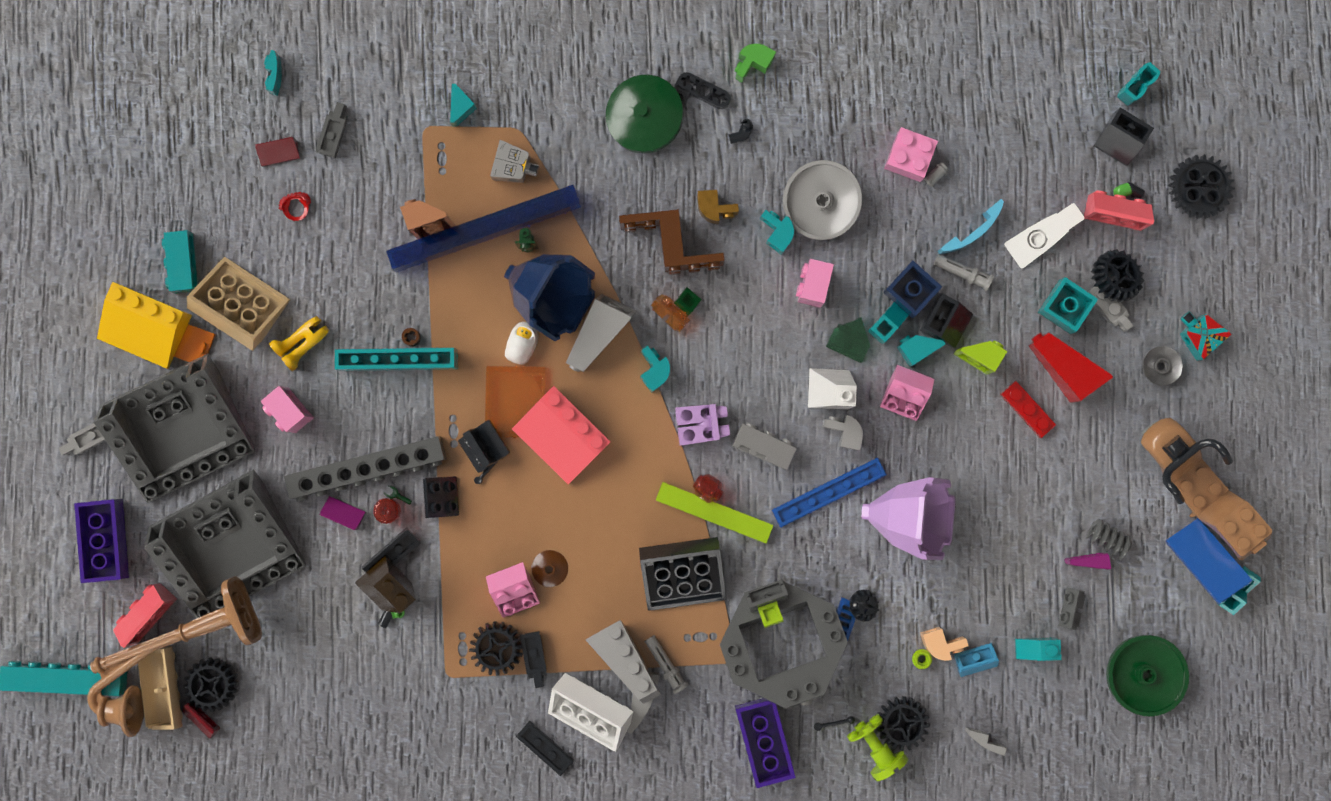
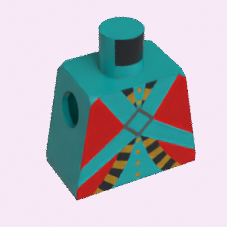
M1189 311L1180 318L1187 326L1180 333V336L1197 361L1205 359L1232 335L1207 314L1201 315L1196 319Z

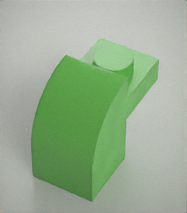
M757 43L744 47L739 53L738 59L741 61H739L735 68V79L742 83L751 67L765 74L775 58L776 51Z

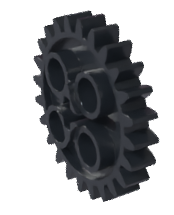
M1205 154L1200 159L1198 155H1195L1192 159L1190 157L1185 159V163H1179V168L1173 170L1176 175L1169 177L1174 182L1168 184L1169 187L1173 188L1169 194L1175 196L1171 202H1178L1175 208L1182 207V214L1189 211V217L1191 218L1196 214L1197 219L1202 218V216L1207 219L1210 217V214L1215 216L1218 215V211H1224L1223 206L1230 204L1227 199L1233 198V195L1229 192L1235 189L1230 186L1234 179H1228L1232 172L1226 173L1224 171L1227 165L1221 167V160L1214 162V156L1207 160ZM1189 172L1195 175V181L1190 179ZM1209 174L1214 176V182L1210 181ZM1184 184H1186V185H1188V186H1197V185L1200 184L1201 187H1190V188H1189V187H1185ZM1188 191L1193 193L1194 200L1189 199ZM1208 193L1213 196V202L1208 199Z

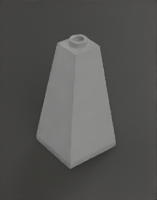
M603 294L598 296L593 302L566 361L570 365L569 367L574 371L584 372L633 318L637 311Z

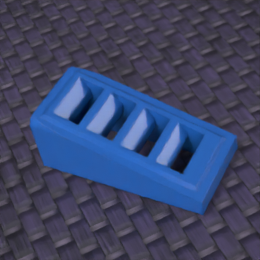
M841 597L836 612L840 621L848 623L847 627L842 626L848 641L856 618L852 615L851 611L843 609V605L850 607V600ZM841 612L850 615V620L840 616Z

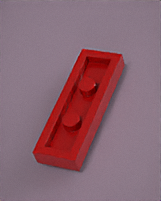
M1014 381L1000 394L1039 438L1044 437L1056 426L1017 381Z

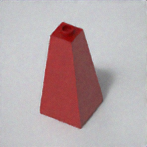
M1049 332L1044 335L1042 333L1037 334L1031 339L1033 342L1028 345L1070 403L1082 401L1113 378L1109 372Z

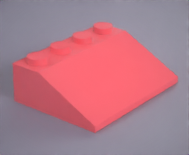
M555 386L512 428L567 484L610 443Z

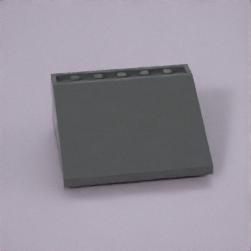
M209 354L101 404L94 420V424L147 503L255 452V447L221 374Z
M254 469L150 525L144 544L146 551L196 618L225 607L221 593V584L231 577L238 576L242 580L250 597L306 566V562L268 490Z

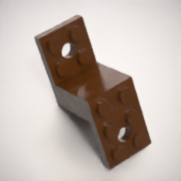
M679 209L619 216L620 228L627 233L637 231L636 228L655 230L656 226H660L665 272H669V275L681 274L682 270H689V273L700 272L701 268H708L709 271L719 270L720 266L724 265V253L684 257Z

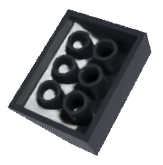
M718 537L639 548L648 611L726 600Z

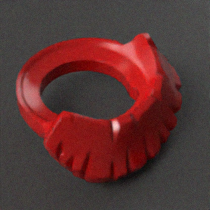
M305 192L288 194L280 200L279 210L283 211L288 219L300 221L309 212L311 198ZM298 199L303 204L304 213L301 216L294 217L290 214L289 205L291 200Z

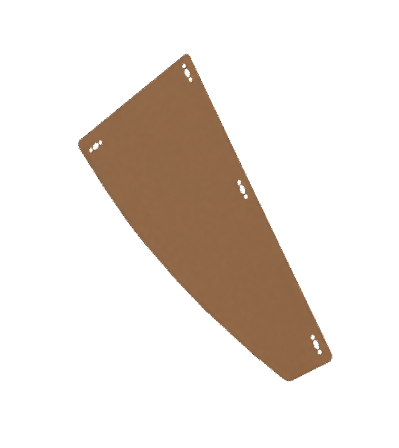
M429 126L425 128L422 135L425 203L446 212L458 227V230L427 241L432 348L458 349V369L433 370L436 437H442L447 460L442 461V465L437 466V477H457L459 505L458 516L439 517L444 663L446 674L451 678L496 676L495 670H493L492 675H488L489 668L481 672L483 665L475 666L479 660H471V657L476 655V652H469L470 648L475 647L470 644V641H477L473 634L478 633L481 635L478 628L483 627L486 630V623H489L491 628H493L492 624L494 621H497L498 627H500L501 622H505V629L512 625L511 633L518 630V633L514 636L515 638L520 637V634L540 631L547 673L612 670L588 644L586 639L619 620L625 624L647 668L660 667L644 642L653 635L656 636V639L674 666L726 664L720 647L722 638L730 624L725 600L650 611L647 609L639 548L710 537L704 519L656 501L662 482L698 495L683 447L679 445V437L659 388L651 393L640 378L651 367L641 353L642 347L630 322L623 327L584 372L574 371L566 363L594 300L601 294L618 302L620 300L559 188L527 138L518 129L511 127ZM499 141H505L527 151L531 156L529 163L539 165L537 177L526 174L524 183L492 180L490 174ZM440 142H443L445 144V148L443 150L438 149V144ZM440 151H444L447 156L444 166H440L437 161V155ZM442 167L446 169V174L444 175L439 174V169ZM528 228L534 236V241L538 246V249H534V252H522V249H518L515 241H519L521 229ZM543 254L571 255L595 272V279L591 280V288L595 291V298L579 326L571 334L567 332L561 334L560 339L557 341H553L537 331L539 334L538 342L529 361L523 365L509 361L505 357V349L510 333L515 325L519 322H526V320L514 307L509 282L504 277L510 265L517 266ZM553 386L610 441L569 484L512 430ZM450 415H456L457 420L451 422L449 420ZM487 420H491L510 453L494 465L484 476L481 484H476L474 482L475 477H479L484 471L481 473L476 471L458 440L463 437V433L478 427ZM453 423L458 427L456 439H452L449 435V427ZM452 440H456L458 442V446L456 448H452L450 446V442ZM546 550H554L561 553L568 563L567 577L561 584L555 587L540 585L532 575L533 560L539 553ZM523 562L531 577L540 604L503 618L489 593L486 576ZM547 566L546 572L552 573L553 568L551 566ZM460 632L466 634L464 640L459 639L458 635ZM494 632V635L500 641L509 640L504 634ZM698 632H704L708 635V639L704 642H696L692 637ZM711 633H716L717 639L711 640L709 638V635ZM488 634L482 640L481 651L489 647ZM685 634L691 635V640L689 642H686L684 640ZM461 641L466 642L468 647L465 657H461L458 653V645ZM495 643L494 647L490 651L493 650L494 652L496 651V653H499V650L503 646H497V644ZM512 646L504 649L505 662L512 655ZM491 655L484 657L490 663L499 664L495 657ZM516 656L520 663L515 664L512 662L515 666L513 670L507 666V674H504L502 669H500V675L527 674L524 656ZM461 658L467 660L465 666L460 665L459 661Z

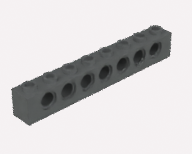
M437 436L284 476L289 499H296V502L307 500L308 495L315 494L316 497L326 495L327 490L334 489L335 492L346 490V485L362 486L366 484V480L373 479V482L384 480L385 475L392 474V477L404 475L405 470L411 469L412 472L423 470L424 465L430 464L431 467L443 464V460H447L442 437ZM426 449L429 456L423 461L419 454L421 450ZM404 454L409 457L407 465H403L400 461L401 456ZM384 459L390 462V467L387 470L381 467ZM365 464H368L371 468L368 475L362 472ZM346 469L351 471V478L349 480L343 477V472ZM327 474L332 477V482L329 485L324 482V477ZM308 479L313 483L310 490L305 487V482Z

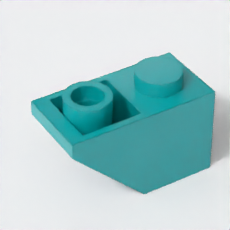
M894 302L868 332L883 344L909 315Z

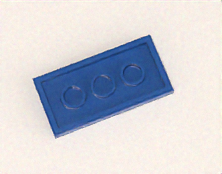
M1199 518L1166 540V544L1218 605L1253 581Z

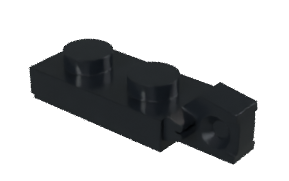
M536 631L520 634L526 673L529 679L534 678L535 688H541L544 686L543 676H547L541 633Z

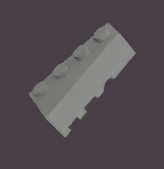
M621 620L586 639L588 644L643 704L661 695L632 637Z

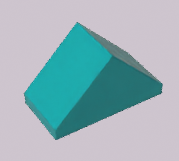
M452 84L450 123L452 127H457L477 108L457 84Z

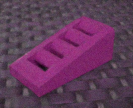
M1104 552L1064 559L1066 564L1073 566L1111 569L1109 554Z

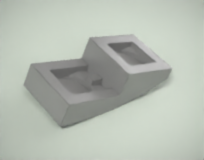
M965 727V732L981 746L1005 756L1007 748L1004 745L988 741L989 735L984 731Z

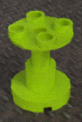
M879 714L870 718L867 723L864 721L858 723L854 727L855 730L846 736L850 742L864 737L872 750L870 755L877 764L870 772L876 781L895 774L894 770L897 767L900 770L909 760L904 751L893 754L887 743L882 744L873 730L883 721Z

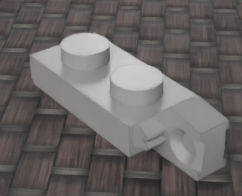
M1092 287L1087 291L1098 298L1095 305L1110 324L1112 323L1114 326L1119 325L1123 332L1133 326L1127 318L1130 315L1121 302H1111L1110 298H1104V293H1098L1100 290L1098 287Z
M93 423L70 435L67 439L68 443L58 449L61 455L66 456L72 452L74 455H77L106 440Z

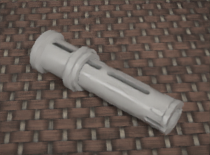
M940 254L937 255L933 264L966 279L969 284L973 283L984 288V291L989 289L994 278L992 274L987 275L980 272L978 268L966 267Z
M653 635L644 642L664 672L663 678L668 680L673 688V694L686 688L689 685L688 682L683 680L679 673L680 669L676 666L674 667L656 639V636Z

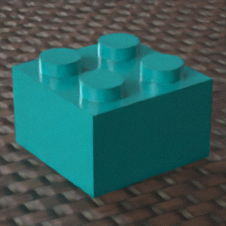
M1064 277L1057 282L1037 313L1069 334L1078 331L1098 298Z

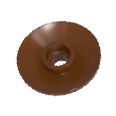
M546 550L539 553L533 560L532 575L540 585L555 587L561 584L567 577L568 563L561 553L554 550ZM547 566H551L553 568L552 573L546 572Z

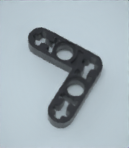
M689 72L682 73L674 85L678 94L684 99L682 102L683 108L690 95L718 109H725L730 103V95L726 90ZM690 78V83L695 85V82H699L696 85L695 91H692L693 86L690 84L683 86L682 79ZM707 86L710 92L708 95L702 96L698 91L699 88ZM713 90L716 91L715 96L717 97L724 95L726 102L719 104L718 99L714 96L713 100H710Z

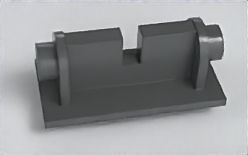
M1066 588L1058 626L1071 630H1076L1079 627L1082 613L1076 612L1077 608L1083 609L1086 598L1084 595L1085 591Z

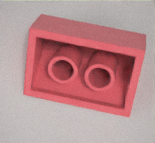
M1095 191L1088 195L1084 219L1139 231L1154 224L1152 205L1146 204L1145 200H1128L1123 195L1109 196L1104 191Z
M161 583L150 584L143 591V597L140 600L134 601L129 607L131 610L128 614L122 615L116 621L117 626L113 631L123 648L138 644L177 600Z

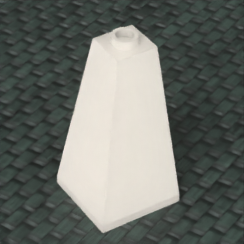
M809 369L808 408L848 410L856 407L857 385L849 370Z

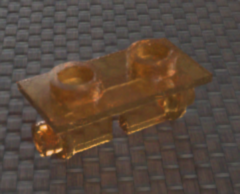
M661 294L651 304L652 310L662 319L667 314L670 316L665 322L674 331L680 332L691 321L687 318L688 315L681 309H678L674 305L673 300L667 295Z

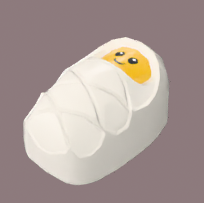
M524 321L515 325L507 341L505 357L516 364L523 365L527 363L538 342L539 334L537 330Z

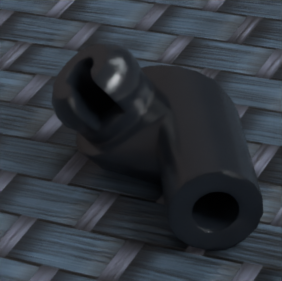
M744 119L741 122L742 125L738 132L729 134L731 144L747 140L753 131V124L750 119Z

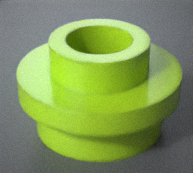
M918 649L912 655V662L918 669H926L932 663V656L927 650ZM919 656H925L924 662L918 661Z

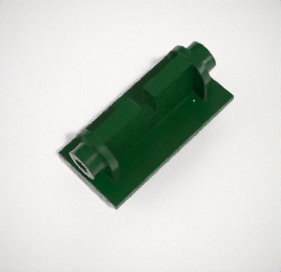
M528 228L521 229L519 241H515L518 249H522V252H534V249H538L534 236Z

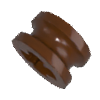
M407 328L403 331L402 340L408 346H416L420 342L421 336L416 329ZM412 332H415L414 336L416 337V339L407 342V340H409L406 337L407 334H412Z

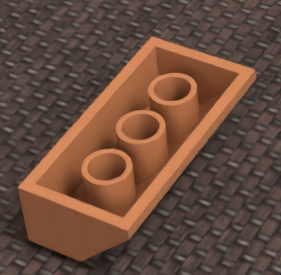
M409 200L404 203V206L400 207L408 231L421 243L458 230L457 225L446 212L420 200Z

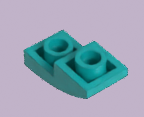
M271 50L264 61L265 69L271 73L266 78L265 89L270 94L278 96L282 80V65L280 56L274 50Z

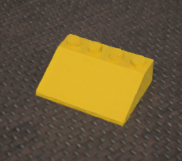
M112 282L104 299L97 339L169 369L192 315Z

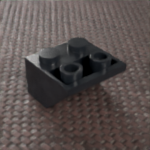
M1120 107L1112 114L1093 146L1128 166L1144 146L1154 128Z
M942 293L937 297L920 331L935 339L943 340L946 345L955 349L973 313L960 302Z

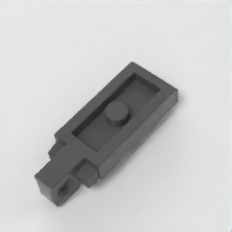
M337 102L334 112L330 111L329 115H326L316 147L317 153L336 159L348 118L345 115L347 108L345 104Z

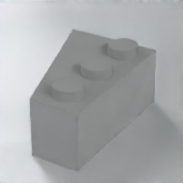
M746 423V425L741 424L732 447L784 470L788 469L797 449L793 447V442L784 438L780 441L775 438V434L764 431V433L756 430L757 427L750 423Z

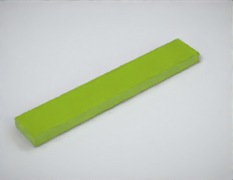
M662 482L656 501L767 544L773 528L772 524L703 498L702 500L698 495Z

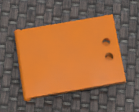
M188 324L174 357L191 362L209 354L216 334Z

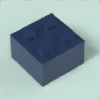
M912 260L883 293L901 307L911 318H914L942 286Z

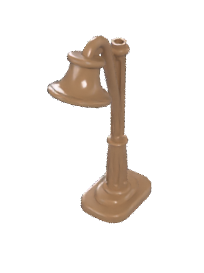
M238 576L231 577L221 584V593L225 607L205 614L186 624H180L178 629L104 658L96 657L90 663L92 672L95 674L99 673L101 680L90 688L87 700L90 709L97 714L98 723L102 727H106L109 724L119 725L127 737H134L139 732L144 717L141 689L136 685L130 686L124 692V695L117 699L103 696L101 690L155 650L181 640L188 642L191 638L202 636L232 625L239 639L245 645L254 644L262 638L261 626L244 583Z

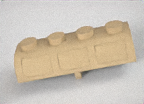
M172 646L155 650L138 663L145 725L148 729L169 730L182 727L183 714L180 710V693L177 687L178 675L175 671V653Z

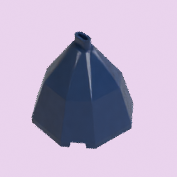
M543 254L517 266L510 265L504 275L509 282L514 307L531 327L553 341L559 340L560 335L565 332L571 334L576 331L595 298V291L591 288V280L595 279V272L571 255Z

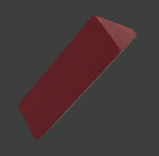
M294 137L255 145L262 167L300 159L297 140Z
M195 702L185 704L182 712L209 739L220 730V727L200 707L195 708Z

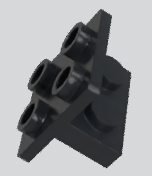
M487 420L478 427L463 433V437L458 440L478 473H481L510 453L491 420Z
M457 477L424 478L425 518L458 516Z

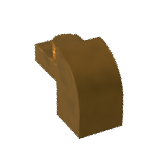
M717 190L697 192L698 209L706 221L712 224H719V216H723V219L735 218L734 215H738V204L718 205Z

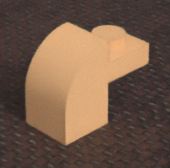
M940 627L920 632L925 649L932 656L940 660H952L951 651L953 654L964 651V647L968 646L967 639L963 636L946 641L943 630Z

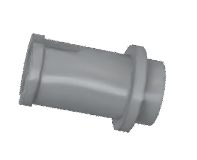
M942 162L936 163L935 168L924 178V181L930 187H933L943 175H947L949 169Z

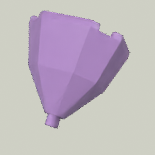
M929 477L899 484L870 504H863L861 517L864 520H869L893 546L920 559L943 560L945 553L942 552L944 545H950L953 534L955 497L950 495L947 489L951 487V482L948 479Z

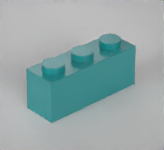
M188 230L164 232L162 247L165 250L166 256L163 260L164 268L167 270V277L165 278L166 288L169 289V292L175 294L192 292L198 285L193 233Z

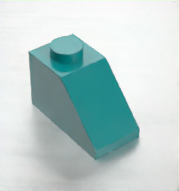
M908 335L899 341L901 345L897 349L909 367H911L946 343L943 340L915 335L911 338Z
M1055 637L1015 639L1016 659L1037 661L1062 660L1061 640Z

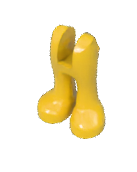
M318 316L305 322L287 339L283 341L272 340L268 343L292 372L297 369L301 357L318 344L329 332L328 327L323 326L314 334L311 330L321 322ZM306 338V340L299 347L291 351V353L287 354V352L293 346H295L301 339Z

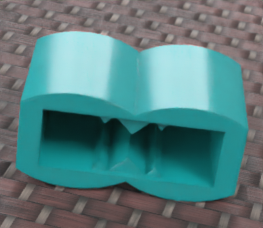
M1151 62L1146 63L1120 89L1117 98L1127 106L1132 105L1158 79L1160 70Z

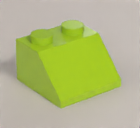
M994 340L993 342L988 341L960 348L953 354L987 375L997 370L1008 351L1003 349L1004 346Z

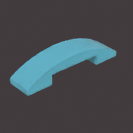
M1000 199L982 215L987 221L962 242L955 236L937 252L939 254H947L960 250L982 236L997 219L1004 201Z

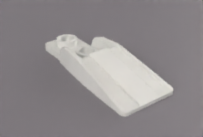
M1072 203L1058 214L1055 213L1027 228L1005 242L1004 245L1019 267L1024 268L1069 232V229L1084 220V216L1078 207Z

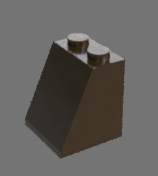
M386 556L355 582L382 611L401 613L416 600L412 583Z

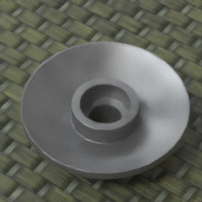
M1159 346L1151 349L1145 355L1142 368L1144 375L1150 382L1165 386L1174 383L1180 377L1183 363L1180 355L1174 349L1167 346ZM1158 363L1163 365L1162 370L1157 368Z

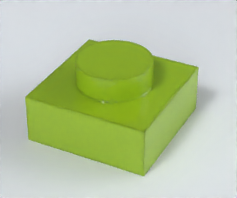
M777 601L758 608L764 628L784 622Z

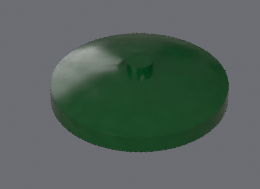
M637 75L623 81L612 92L606 106V124L612 137L623 148L635 153L656 152L669 145L678 135L684 119L683 103L676 89L665 79L654 75Z
M1137 635L1123 641L1113 651L1107 664L1106 678L1112 696L1123 708L1134 714L1150 717L1165 714L1182 701L1189 684V669L1181 651L1168 640L1154 635Z

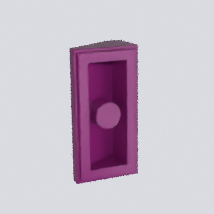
M329 496L319 515L352 530H358L366 512Z

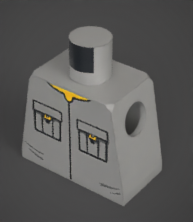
M500 140L490 177L495 181L524 183L526 174L537 177L539 165L529 163L531 156L527 151Z

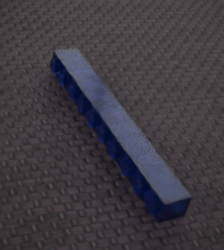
M570 185L392 248L386 252L392 269L395 272H400L578 209L581 205L574 185Z

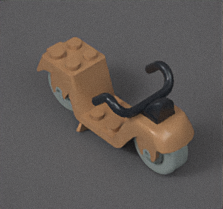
M1172 418L1153 422L1142 431L1141 444L1159 464L1163 473V484L1171 492L1177 504L1185 502L1191 509L1192 513L1189 515L1191 518L1197 516L1203 523L1218 533L1241 561L1250 554H1256L1267 545L1266 541L1272 535V529L1249 502L1228 490V487L1222 483L1202 459L1201 449L1213 447L1220 453L1226 465L1232 464L1233 459L1221 442L1215 439H1204L1196 443L1184 427Z

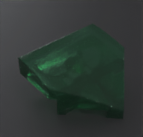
M862 317L835 327L826 347L861 364L870 347V339L864 327Z

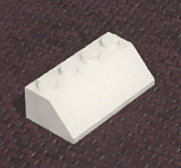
M565 673L552 688L548 714L616 752L631 724L633 711Z

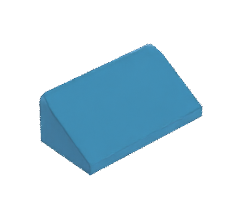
M992 643L954 654L960 677L999 665V659Z

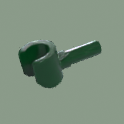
M388 485V487L393 489V493L391 495L384 493L385 496L391 499L397 498L409 505L411 504L412 500L398 493L395 487Z

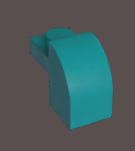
M765 210L760 220L775 230L766 244L782 255L793 239V223L788 216H785L781 222L779 220L780 217L775 212Z
M646 346L641 350V353L651 365V368L643 373L640 378L652 393L667 380L670 373V364L667 357L659 361L658 358L660 356L657 351Z
M1245 566L1242 569L1253 580L1252 583L1219 605L1232 615H1235L1247 603V594L1261 582V577Z

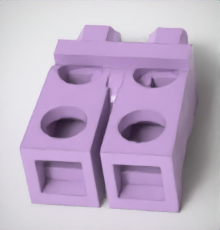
M711 404L675 408L677 426L697 424V426L677 428L680 446L716 441L730 435L729 425L718 426L717 418L728 417L726 406Z

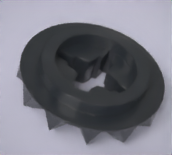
M858 590L850 599V611L859 621H870L876 617V613L879 611V601L875 597L876 594L871 593L870 590ZM866 602L870 608L864 610V606L859 603Z

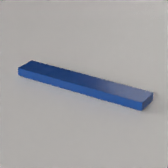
M877 457L772 509V512L781 528L887 474Z

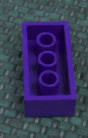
M123 499L74 503L80 582L90 583L129 578Z
M764 698L735 705L756 788L796 778L777 705Z

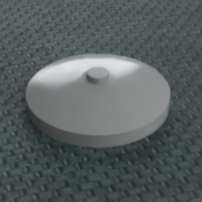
M828 160L813 161L800 167L788 180L783 195L784 212L792 221L794 229L800 234L816 240L834 239L850 230L861 213L863 203L862 190L854 174L843 165Z

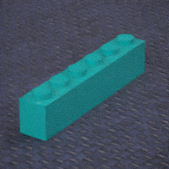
M456 348L335 349V370L458 369V349Z
M9 661L7 665L0 666V691L88 695L90 688L101 680V675L93 673L90 665L88 667H81V664H68L67 667L61 666V663H48V666L41 665V662H28V665L21 664L22 661ZM128 671L102 689L101 694L104 696L123 695L127 689Z

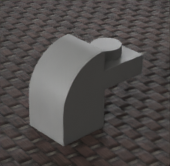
M846 415L843 422H840L841 418L829 416V420H823L822 428L841 431L839 447L857 451L861 449L863 431L856 419Z

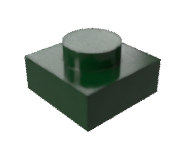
M686 287L674 304L689 316L702 299Z

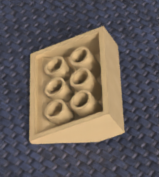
M224 257L187 296V309L253 351L266 337L290 299Z

